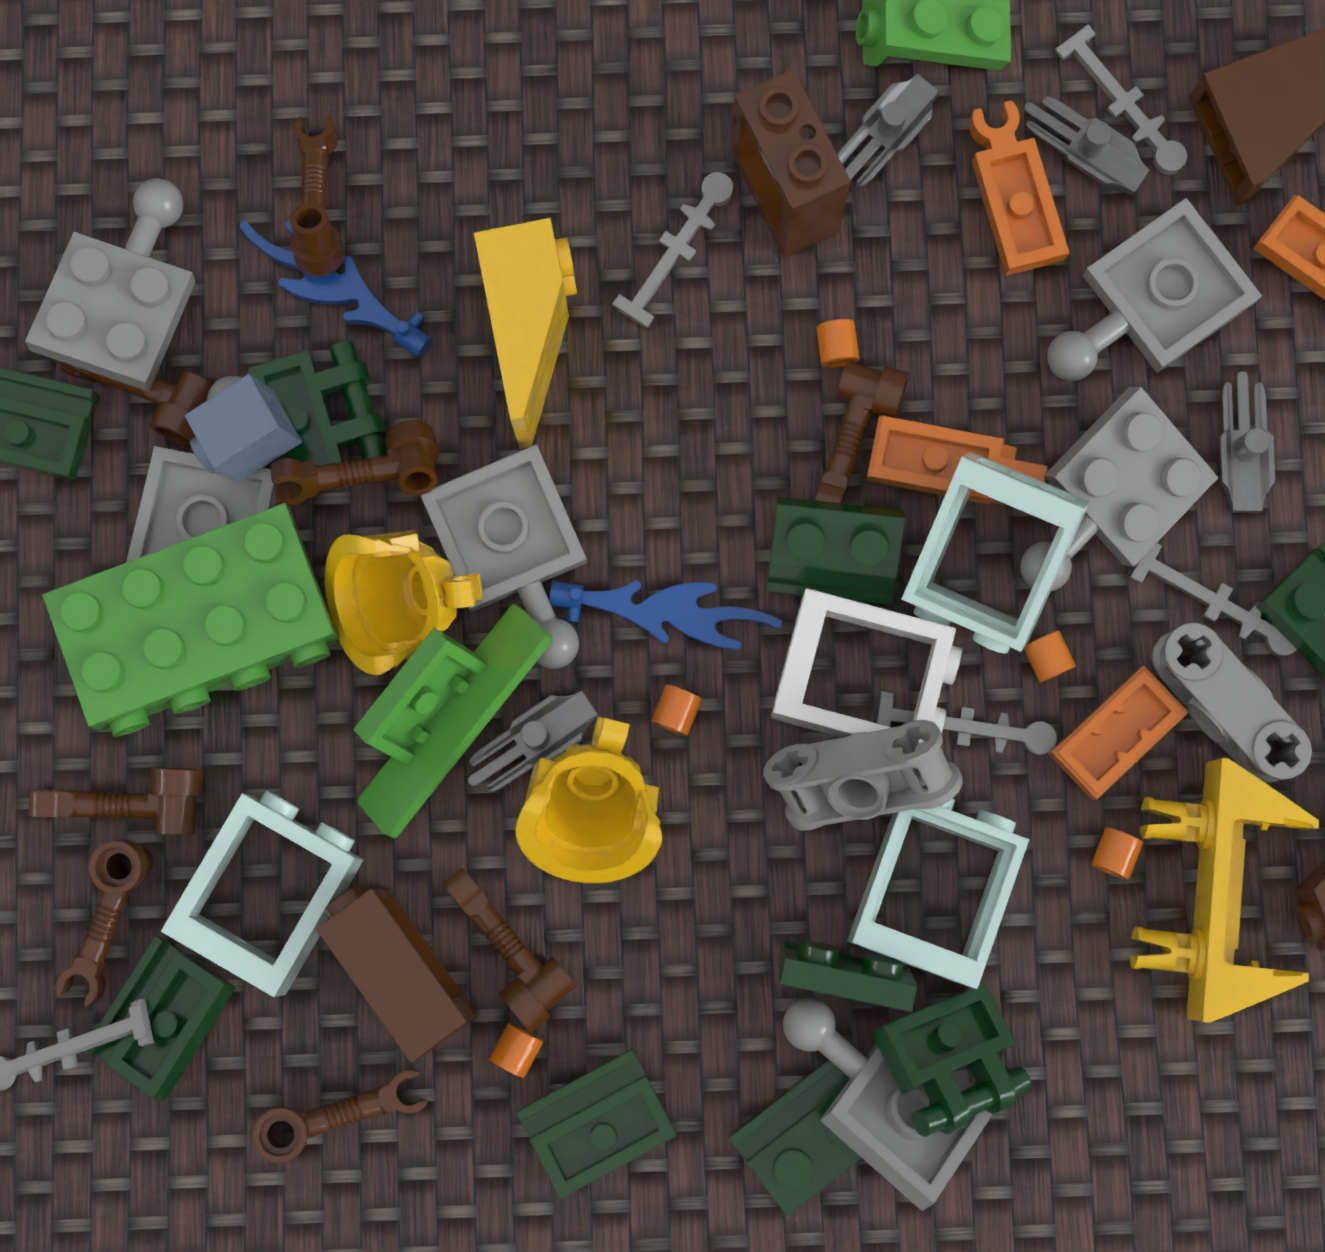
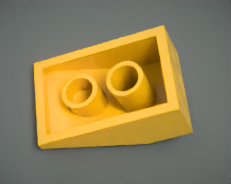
M550 218L474 233L510 421L520 449L532 447L569 318L566 296L577 294L567 237L554 238Z

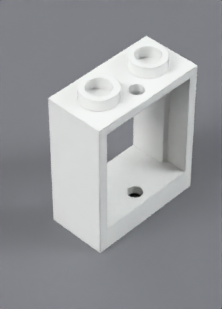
M806 588L801 599L770 718L841 738L854 733L891 728L802 704L826 616L932 645L912 721H932L939 727L942 733L946 709L936 706L942 683L953 684L960 664L962 648L952 645L956 628Z

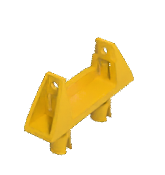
M1220 758L1205 763L1203 800L1200 804L1145 797L1141 811L1170 818L1172 823L1139 826L1140 835L1143 839L1158 838L1195 842L1199 848L1194 924L1190 934L1144 929L1139 926L1134 927L1131 939L1161 947L1162 952L1159 954L1129 955L1132 969L1146 968L1187 973L1189 977L1187 1019L1206 1023L1238 1012L1308 982L1309 973L1260 968L1258 961L1251 960L1249 966L1234 965L1235 949H1238L1246 843V839H1243L1244 824L1259 825L1260 830L1267 831L1269 826L1311 830L1319 829V820L1227 758Z

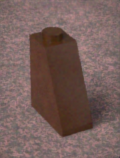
M1325 28L1206 72L1190 94V102L1236 206L1247 203L1325 124Z

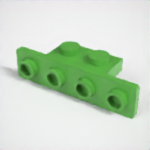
M513 604L508 608L474 652L438 629L433 628L353 729L366 744L391 756L358 798V805L383 834L391 838L399 836L552 643V635L518 605Z

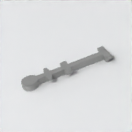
M1089 24L1057 47L1055 52L1062 60L1067 59L1073 54L1111 99L1113 104L1107 110L1115 119L1122 113L1136 129L1137 132L1133 135L1132 140L1135 143L1145 140L1155 152L1153 164L1160 173L1174 175L1184 167L1188 158L1185 147L1177 141H1167L1158 131L1165 118L1160 115L1149 120L1136 104L1144 96L1139 88L1135 86L1129 92H1126L1086 45L1096 34Z
M713 172L704 178L702 183V200L696 208L686 204L681 206L680 210L688 218L687 222L676 237L667 231L664 232L659 243L667 247V251L632 302L620 294L612 303V306L617 308V311L642 327L648 328L654 316L645 311L644 308L681 256L690 262L696 254L697 250L688 244L699 228L703 227L710 230L714 228L715 223L708 215L714 207L723 206L731 200L733 183L730 177L721 172Z
M1158 543L1135 565L1129 578L1140 584L1147 573H1150L1205 604L1208 607L1203 616L1213 622L1216 621L1220 613L1241 625L1239 637L1246 639L1251 632L1265 638V645L1273 655L1279 657L1288 656L1297 650L1275 626L1260 618L1261 612L1255 607L1259 602L1247 611L1228 600L1233 588L1221 583L1215 593L1155 559L1162 548Z
M881 691L876 723L890 727V722L906 724L912 722L915 711L892 708L894 694ZM961 707L960 719L946 717L943 730L958 732L956 745L969 747L971 734L995 738L996 752L1001 753L1008 740L1023 742L1025 748L1030 753L1036 755L1050 752L1055 747L1057 741L1054 728L1046 722H1034L1028 725L1026 729L1010 727L1007 713H1001L997 724L973 721L974 709Z
M142 998L132 1002L131 1007H129L130 1017L74 1038L72 1030L67 1028L57 1032V1044L38 1050L36 1042L32 1041L27 1044L26 1055L13 1060L0 1056V1091L11 1087L15 1082L16 1076L27 1071L34 1082L42 1081V1066L58 1060L62 1061L63 1070L65 1071L78 1067L77 1053L130 1034H134V1039L138 1040L139 1046L154 1043L146 1000Z

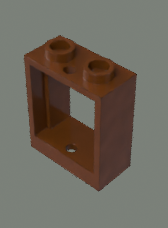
M789 70L735 95L730 152L783 258L839 233L851 180L795 70ZM803 128H810L814 131L815 136L807 140L801 137L800 131Z
M355 886L324 909L330 919L316 929L410 1063L429 1053L479 1015L390 890L373 888L369 890L368 887L360 890L358 886Z

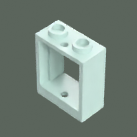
M969 452L960 459L902 600L915 605L913 613L921 619L949 626L952 621L974 631L972 639L990 650L1008 653L1011 647L1021 652L1030 639L1090 501L976 453ZM972 490L1059 526L1019 619L933 583Z
M953 799L932 809L918 808L892 813L847 942L899 960L966 987L978 989L1029 839L1014 834L1013 831L1016 823L1002 816L979 810L977 818L973 819L952 811L955 802ZM911 819L998 851L962 955L875 923Z
M266 790L261 799L241 794L161 932L272 997L287 994L320 937L316 929L330 919L324 909L346 892L364 859L350 852L355 840L323 822L320 823L315 832L294 820L300 810L298 807ZM254 820L332 864L277 959L199 914Z

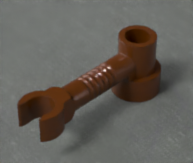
M329 115L326 116L325 131L318 136L306 135L302 117H299L294 124L296 140L303 157L301 205L296 207L290 215V224L293 231L290 246L298 269L304 274L313 277H322L335 272L344 260V250L339 232L330 224L326 211L327 167L330 161V154L336 149L338 144L334 123Z
M52 359L61 364L59 370L71 376L92 382L99 381L159 404L150 422V428L173 442L191 447L190 440L196 436L184 415L207 401L208 392L213 385L210 381L196 374L182 371L176 384L155 377L152 387L148 392L75 367L66 362Z
M847 361L840 379L837 398L847 400L848 404L842 419V425L840 426L841 430L838 432L839 436L836 438L837 441L834 444L835 447L818 488L815 501L844 503L855 458H857L856 453L859 452L858 447L861 445L860 442L863 439L862 436L865 433L864 430L867 427L869 417L873 414L897 418L910 372L886 365L883 371Z
M407 420L396 424L388 431L385 439L388 454L386 456L372 457L369 460L365 458L363 460L358 459L357 461L352 460L351 462L345 461V463L339 462L338 464L329 463L315 465L311 461L300 462L291 458L277 460L270 465L272 483H281L274 486L276 504L286 503L288 506H294L302 503L306 498L317 496L321 490L340 488V486L346 487L347 485L352 486L353 484L358 485L359 483L363 485L365 483L370 484L371 482L377 483L398 480L401 490L409 495L426 494L437 484L435 463L438 460L439 452L435 432L425 422Z
M151 768L150 794L133 793L131 795V793L118 794L117 792L113 794L108 792L106 794L105 792L59 789L29 790L28 816L96 818L98 816L100 818H110L112 816V818L156 819L155 833L194 834L196 796L203 795L204 769Z
M115 840L102 844L92 854L89 862L90 877L93 883L102 890L99 904L96 907L97 910L94 912L95 916L92 917L93 922L90 923V928L87 931L88 934L85 936L80 952L74 958L71 968L63 971L57 979V996L69 992L74 977L81 975L89 983V993L86 996L84 1006L87 1007L102 997L105 991V978L102 974L106 965L104 960L111 944L110 940L113 939L112 934H115V928L118 926L117 922H119V917L122 915L121 911L124 910L130 891L144 881L153 867L152 855L143 845L130 840ZM124 855L130 859L132 864L130 874H127L122 868L121 861Z
M461 868L442 885L480 932L486 936V939L490 940V944L494 945V949L498 950L499 955H502L508 966L518 976L501 990L498 995L528 1032L532 1034L551 1017L547 1011L577 986L553 957H550L543 964L538 961L528 947L524 946L523 941H520V938L516 936V933L511 931L512 928L507 926L508 923L503 921L504 918L494 908L472 878Z
M414 1069L403 1070L395 1075L390 1084L357 1094L356 1097L351 1096L350 1099L345 1098L344 1101L339 1100L338 1103L333 1102L331 1105L327 1104L325 1107L320 1106L302 1113L290 1107L273 1108L264 1113L254 1126L252 1136L254 1147L265 1160L273 1163H284L298 1156L304 1149L308 1139L329 1132L331 1129L336 1130L337 1127L342 1128L343 1125L348 1126L349 1123L354 1124L355 1121L360 1122L362 1119L366 1120L396 1110L406 1114L419 1112L427 1105L429 1100H419L413 1104L404 1103L398 1097L397 1088L400 1082L418 1076L420 1071ZM285 1121L292 1126L294 1138L291 1143L281 1144L274 1139L272 1128L275 1122Z

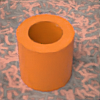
M837 319L816 326L822 367L839 368L845 367L847 361L852 363L860 361L855 322L853 320Z
M1060 631L1039 638L1023 648L1039 683L1076 667Z
M666 684L651 722L666 730L688 736L702 698L686 690Z
M1105 827L1091 866L1115 877L1129 880L1144 842L1127 833Z
M508 1022L489 1060L504 1070L525 1078L544 1041L533 1033L530 1034L527 1030Z

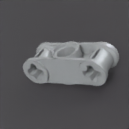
M1188 623L1158 639L1152 648L1150 656L1152 669L1156 676L1185 706L1197 726L1209 738L1218 743L1236 764L1265 783L1291 779L1303 773L1309 765L1312 755L1311 742L1305 731L1277 703L1263 681L1252 670L1241 663L1218 637L1216 632L1206 625ZM1189 644L1196 653L1190 659L1191 664L1183 667L1178 662L1177 657L1183 651L1181 647ZM1277 741L1281 746V749L1276 754L1279 762L1269 764L1265 758L1271 750L1268 743Z
M915 720L898 727L854 733L847 737L812 744H794L775 753L767 761L763 771V776L771 789L779 791L787 804L785 816L793 828L800 831L813 830L823 825L851 820H868L879 815L918 808L932 809L952 800L963 784L959 768L954 763L947 761L941 749L943 738L939 727L934 722L928 720ZM926 785L928 789L925 790L922 788V786Z

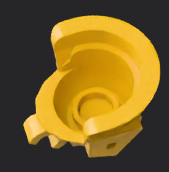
M415 530L363 537L350 534L342 535L333 542L327 555L325 594L332 624L338 633L339 643L349 659L361 671L371 675H381L393 667L397 668L404 659L408 660L433 628L441 632L446 630L455 619L457 608L475 606L476 600L483 599L480 573L454 576V571L449 561L441 558L432 547L418 541Z
M597 717L592 744L580 745L574 743L553 760L540 757L533 766L525 803L519 814L515 832L517 843L523 854L541 870L555 877L573 882L607 883L638 873L650 864L658 853L662 844L661 822L655 814L657 811L659 788L645 784L640 766L631 757L624 756L621 753L626 742L630 724Z

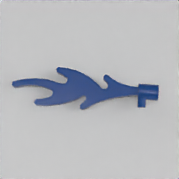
M290 220L285 222V227L293 235ZM247 221L240 223L242 232L261 252L283 266L300 271L296 266L292 251L267 241L254 231ZM351 256L344 258L345 272L343 274H338L335 271L322 277L304 274L301 280L279 279L278 283L283 291L307 302L322 305L359 304L356 310L343 314L346 324H362L382 329L394 335V342L418 358H422L432 344L433 338L418 328L425 317L417 311L412 314L408 321H399L370 292L357 271Z
M552 581L549 602L551 606L568 608L566 619L568 622L579 623L581 605H585L629 620L650 633L662 644H666L669 640L668 635L661 626L663 622H668L681 633L697 641L734 651L741 648V642L717 632L715 626L718 622L745 620L762 623L774 629H779L782 626L780 619L757 610L729 606L716 608L698 607L696 604L698 598L716 592L717 586L714 583L695 582L675 585L659 591L637 605L632 603L631 597L640 590L641 583L639 581H634L627 586L614 590L594 592L583 591L584 585Z

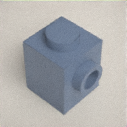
M247 374L184 415L196 436L190 440V446L199 462L210 473L217 470L238 483L302 443L274 391L251 374Z

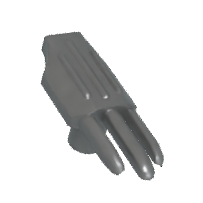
M919 74L908 81L892 83L863 116L862 126L837 154L843 164L866 137L870 140L845 169L850 180L879 148L883 152L857 180L858 186H864L869 183L894 154L903 152L931 120L932 105L939 94V90Z
M1049 96L1044 97L1042 103L1078 127L1080 130L1077 133L1033 103L1028 102L1025 104L1024 111L1031 118L1070 144L1067 145L1032 121H1027V129L1034 136L1063 154L1068 163L1103 186L1123 191L1132 196L1150 169L1143 164L1139 157L1135 143L1111 128L1107 123L1097 118L1088 120L1062 102Z
M1241 371L1236 376L1237 430H1233L1231 383L1226 382L1222 389L1223 433L1218 438L1220 484L1226 494L1230 513H1260L1263 509L1265 496L1275 483L1274 436L1267 431L1266 394L1261 382L1254 385L1255 428L1250 430L1248 375L1246 372Z
M583 691L569 696L550 695L513 720L508 731L479 749L470 758V764L475 766L511 741L515 740L517 743L516 746L472 774L468 778V783L471 786H477L522 755H525L527 759L488 784L487 790L493 792L505 787L533 768L540 757L553 760L564 753L572 744L579 743L588 726L599 715Z

